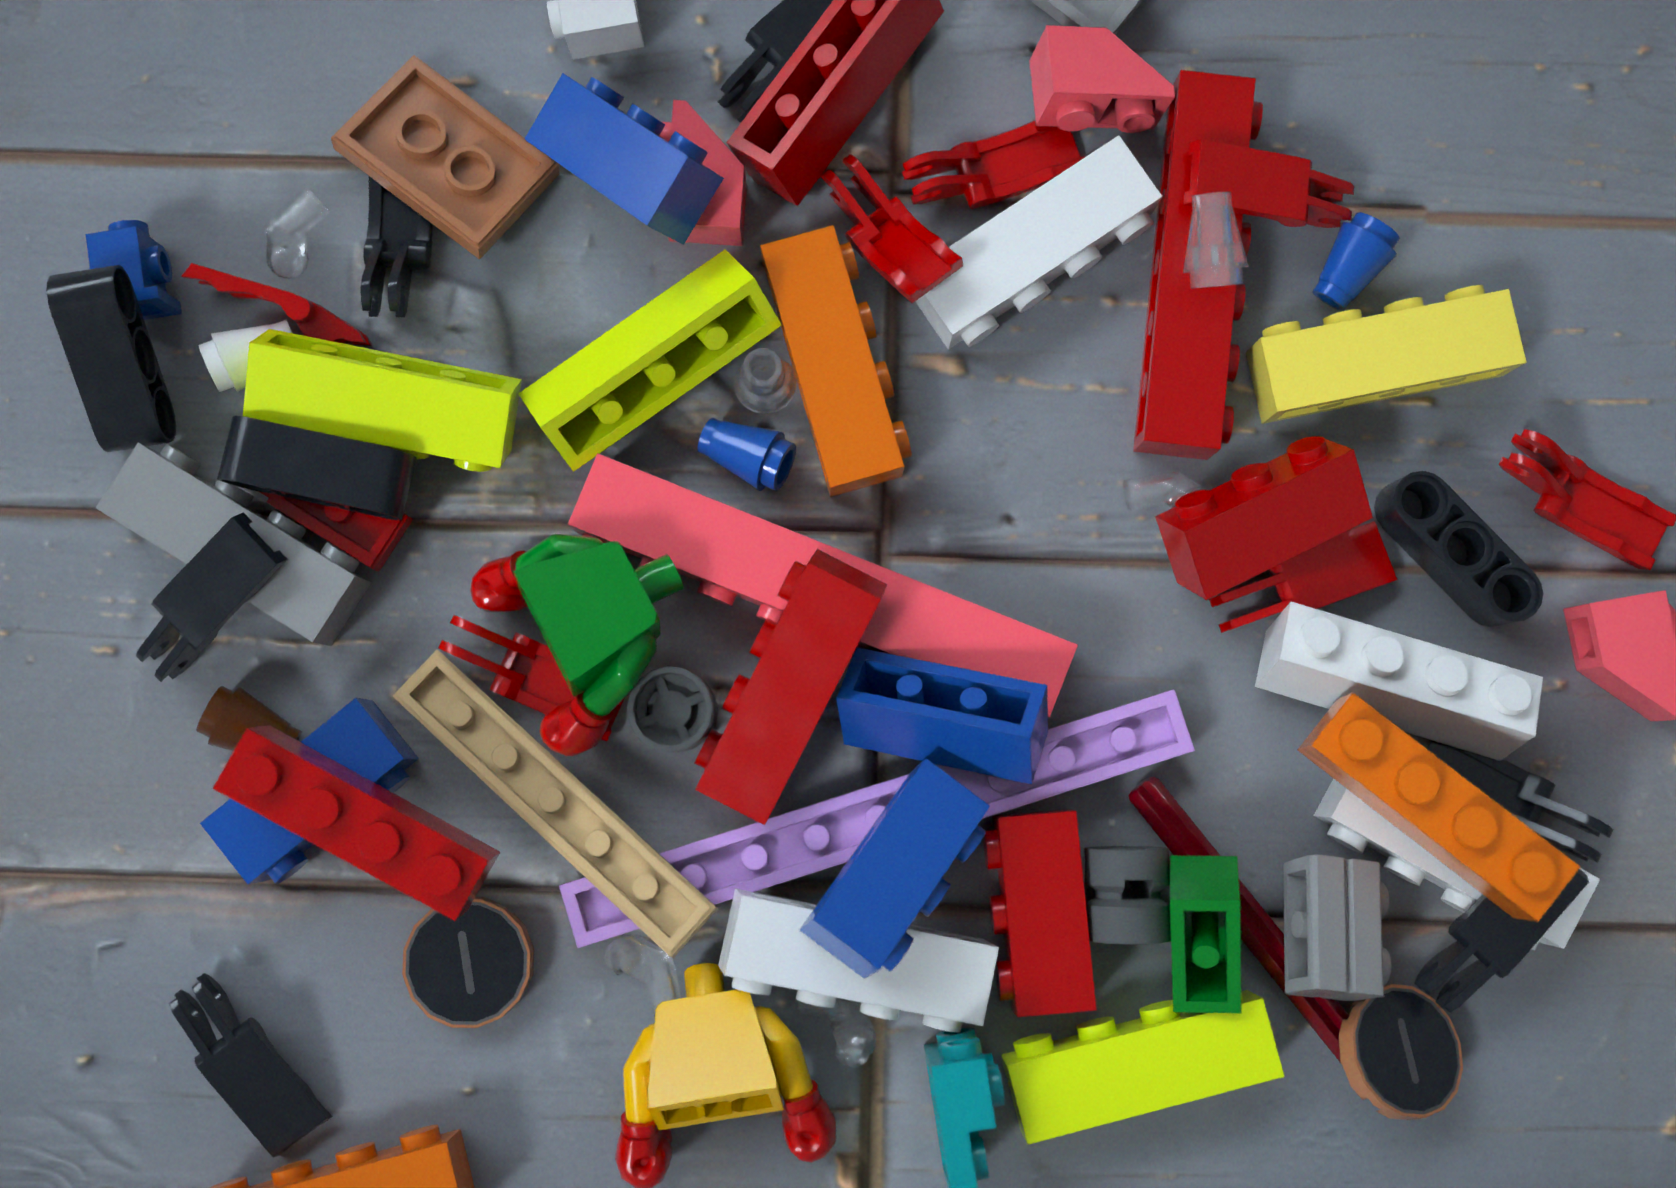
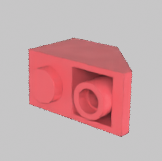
M1046 25L1029 60L1036 126H1054L1064 131H1080L1086 128H1117L1124 133H1139L1147 129L1154 130L1175 98L1174 85L1108 28Z
M673 100L672 121H662L666 125L660 136L669 141L674 131L692 141L708 152L702 164L724 178L686 240V243L743 246L747 197L744 165L687 101ZM668 237L669 241H671V242H677V241H675V240H673V239H671V238Z
M1666 590L1563 609L1576 671L1651 722L1676 720V611L1668 603Z

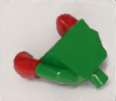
M553 534L528 551H517L509 557L498 558L484 564L472 577L470 592L472 601L478 608L486 612H516L524 607L529 608L573 697H575L573 700L556 707L542 719L540 725L541 738L552 751L565 756H575L595 747L601 741L607 730L609 720L616 712L615 707L633 690L656 653V639L661 635L659 617L652 604L683 590L684 586L668 554L633 569L618 541L603 543L595 537Z

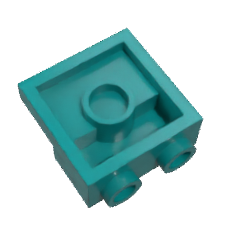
M966 1027L961 1028L959 1033L939 1032L936 1034L937 1043L924 1045L947 1188H978L977 1181L989 1179L982 1136L979 1137L978 1131L996 1128L993 1107L1005 1105L999 1066L994 1064L992 1053H982L980 1038H976L975 1029Z

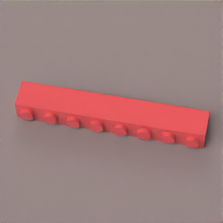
M598 453L568 522V525L574 531L584 537H595L603 543L618 541L624 552L641 558L639 567L668 554L679 574L701 582L697 593L728 606H733L735 598L739 597L760 606L756 614L757 617L763 620L769 618L777 623L788 604V601L778 597V593L793 563L796 560L807 566L815 551L819 549L887 584L884 594L858 643L859 646L872 651L1047 685L1048 718L1051 716L1078 644Z

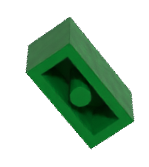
M1170 855L1173 1012L1241 1014L1240 892L1237 856Z

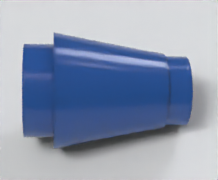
M1356 213L1350 223H1342L1318 283L1312 291L1313 294L1327 305L1337 310L1345 311L1349 303L1396 257V252L1393 248L1400 239L1399 235L1379 219L1365 213Z
M711 418L707 421L698 441V452L708 456L709 459L759 491H762L765 487L778 491L785 483L793 466L796 445L785 440L784 433L780 431Z

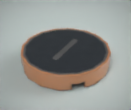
M475 897L470 908L456 921L431 909L414 925L403 949L402 976L411 999L428 1018L451 1028H478L501 1019L522 999L534 972V947L525 924L507 908L499 905L500 903L486 897Z
M1386 985L1384 986V997L1354 1001L1350 1006H1355L1352 1008L1349 1018L1343 1019L1339 1032L1340 1061L1353 1090L1362 1100L1369 1099L1375 1107L1381 1109L1376 1111L1389 1119H1423L1444 1110L1458 1092L1463 1071L1461 1042L1446 1012L1431 996L1413 986Z

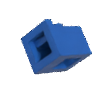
M122 220L111 223L108 226V231L85 234L90 269L113 265L122 266L131 280L144 320L182 314L180 301L166 292L165 283H169L172 280V267L168 253L162 245L149 236L147 223L138 220Z

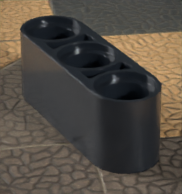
M113 265L50 276L46 289L50 312L92 430L100 447L106 452L133 449L137 443L152 446L174 441L176 436L174 409L133 285L125 269L120 265Z
M233 416L217 479L224 483L254 491L402 521L417 457L381 445L244 416Z
M1426 471L1412 472L1385 486L1379 492L1375 500L1374 511L1381 527L1472 620L1480 625L1493 627L1524 621L1536 614L1543 599L1542 584L1536 574L1443 479L1434 473ZM1404 490L1412 491L1421 500L1423 509L1419 519L1411 517L1404 510L1401 501ZM1451 535L1462 540L1466 546L1467 556L1463 565L1453 561L1448 554L1447 543ZM1497 581L1506 585L1510 591L1511 604L1507 611L1499 608L1494 601L1493 588Z

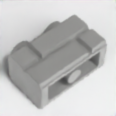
M1318 854L1307 855L1284 862L1285 994L1343 1001H1359L1384 997V985L1389 980L1391 973L1390 955L1382 946V919L1388 911L1389 892L1386 885L1381 882L1379 862L1344 859L1342 857Z

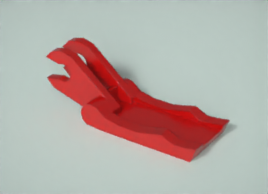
M1036 121L990 138L960 143L950 150L930 151L917 155L903 163L904 171H902L904 180H914L956 170L957 175L934 177L911 188L913 195L910 196L912 203L924 204L964 194L969 208L977 209L1038 189L1085 158V156H1080L1071 131H1064L1054 126H1036Z
M1199 139L1189 143L1188 155H1192L1193 158L1190 190L1184 192V205L1206 207L1217 212L1267 218L1278 221L1288 227H1302L1308 224L1315 227L1336 228L1340 227L1341 220L1352 221V211L1333 202H1343V194L1354 195V185L1351 182L1313 170L1312 161L1309 159L1206 139Z
M849 154L842 162L855 174L850 178L853 184L875 207L876 210L869 216H867L834 172L827 170L821 175V178L833 189L829 195L855 224L854 227L845 232L847 241L850 242L852 248L912 304L963 267L962 257L952 251L939 236L923 226L897 197H893L890 200L886 197L855 156Z
M191 263L181 276L183 278L200 280L198 284L213 286L217 291L229 293L237 299L265 300L278 304L287 316L296 322L305 336L343 344L352 342L356 345L373 346L366 334L323 306L294 293Z
M1527 429L1523 430L1521 436L1514 434L1511 440L1513 445L1531 458L1511 453L1508 459L1502 457L1499 466L1540 495L1534 508L1536 514L1637 569L1651 570L1656 561L1652 556L1667 527L1674 526L1676 514L1657 506L1647 497L1622 487L1598 474L1581 459L1566 454L1556 442L1545 435Z
M1373 521L1350 529L1269 569L1271 577L1210 598L1209 601L1211 606L1215 607L1274 585L1276 587L1280 603L1218 624L1221 633L1280 613L1291 601L1318 609L1396 581L1397 577L1377 525Z
M453 615L450 621L451 624L508 648L501 664H498L444 640L441 641L438 647L451 655L496 673L489 688L490 691L545 715L556 707L575 698L547 645L515 632L511 640ZM624 699L615 707L616 712L609 720L607 730L601 740L608 741L612 732V725Z

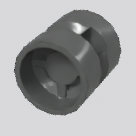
M666 666L651 670L638 680L629 694L627 715L631 729L641 742L654 750L679 753L695 749L705 742L710 731L714 730L716 726L718 706L715 694L706 681L684 668Z
M1152 846L1085 847V884L1095 890V897L1086 902L1090 942L1106 944H1158L1170 942V904L1160 897V891L1170 885L1169 848ZM1125 880H1130L1133 895H1122L1125 888Z

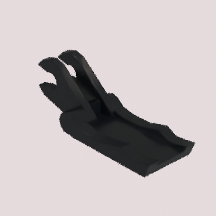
M783 0L756 23L745 38V41L755 50L723 84L720 90L725 95L718 103L723 108H729L746 92L767 62L773 65L774 69L741 104L740 108L744 112L737 119L741 123L833 0Z
M370 176L368 230L363 250L365 269L360 286L362 310L369 311V317H378L381 310L386 267H392L388 282L389 310L396 311V317L405 318L408 308L412 269L430 268L433 224Z
M244 512L231 517L152 601V605L163 618L137 650L136 657L141 662L149 656L155 660L172 647L180 635L182 636L155 672L154 676L160 682L168 675L173 680L183 673L196 660L200 651L216 638L218 631L234 613L259 591L269 577L288 560L280 550L274 552L251 528L249 524L252 521Z
M1431 741L1427 750L1534 832L1539 833L1551 845L1582 860L1588 861V859H1591L1598 863L1602 854L1576 839L1537 824L1542 812H1545L1598 837L1602 834L1610 838L1613 829L1606 823L1550 800L1549 798L1556 786L1553 782L1530 773L1504 759L1499 761L1440 742Z
M1579 869L1539 921L1515 919L1486 896L1482 895L1449 927L1448 933L1457 941L1431 958L1418 973L1414 984L1429 994L1443 984L1460 966L1474 955L1478 960L1454 975L1444 985L1436 999V1003L1449 1012L1456 1010L1494 974L1499 978H1503L1520 963L1589 883L1587 875Z
M204 973L197 978L199 982L192 986L196 998L223 1037L217 1041L204 1010L186 991L180 990L174 994L176 999L169 1003L172 1014L199 1052V1055L194 1060L196 1067L273 1158L277 1157L333 1116L316 1099L310 1087L279 1055L268 1040L260 1023L250 1017L240 1024L225 991L215 979Z

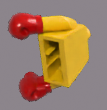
M700 963L688 967L684 971L686 998L663 1001L657 1005L655 1022L642 1030L623 1067L625 1111L621 1115V1132L615 1154L621 1179L634 1188H653L663 1181L672 1158L671 1128L782 1111L784 1138L789 1150L798 1160L813 1163L824 1158L836 1142V1118L828 1103L820 1095L818 1084L810 1077L798 1038L771 1008L754 1006L749 992L738 989L725 991L723 972L718 964Z

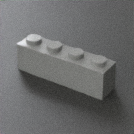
M137 443L95 508L185 564L208 543L231 517L244 512L252 521L249 524L251 528L274 552L280 550L288 558L269 577L264 586L247 602L308 640L332 646L372 583L355 572L360 561L329 542H326L321 551L301 539L307 528L275 509L272 510L268 518L248 507L254 496L244 489L219 480L212 485L195 474L201 463L166 443L160 453Z

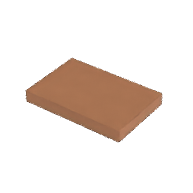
M415 55L331 137L334 150L479 260L559 175V164L524 140L523 136Z

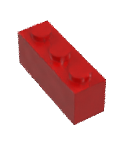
M1321 436L1305 437L1291 443L1286 449L1287 453L1271 461L1243 466L1232 473L1231 480L1211 490L1193 491L1177 499L1175 507L1155 516L1177 583L1203 599L1208 600L1372 519L1373 515L1354 449L1327 440Z
M1062 809L992 816L994 830L986 831L983 837V846L987 870H998L1000 895L989 896V909L993 935L1004 934L1006 960L996 961L995 966L999 1000H1010L1011 1009L1017 1018L1097 1010L1077 811Z

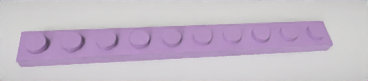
M1173 689L1048 729V735L1032 785L938 764L936 766L990 805L982 818L984 819L1195 751L1175 690ZM908 774L768 818L765 825L755 822L659 854L714 905L733 899L735 888L756 892L846 863ZM586 877L559 885L577 948L640 929Z

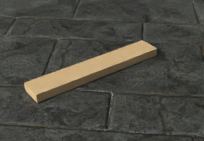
M436 650L393 695L406 710L671 958H674L718 909L439 650Z

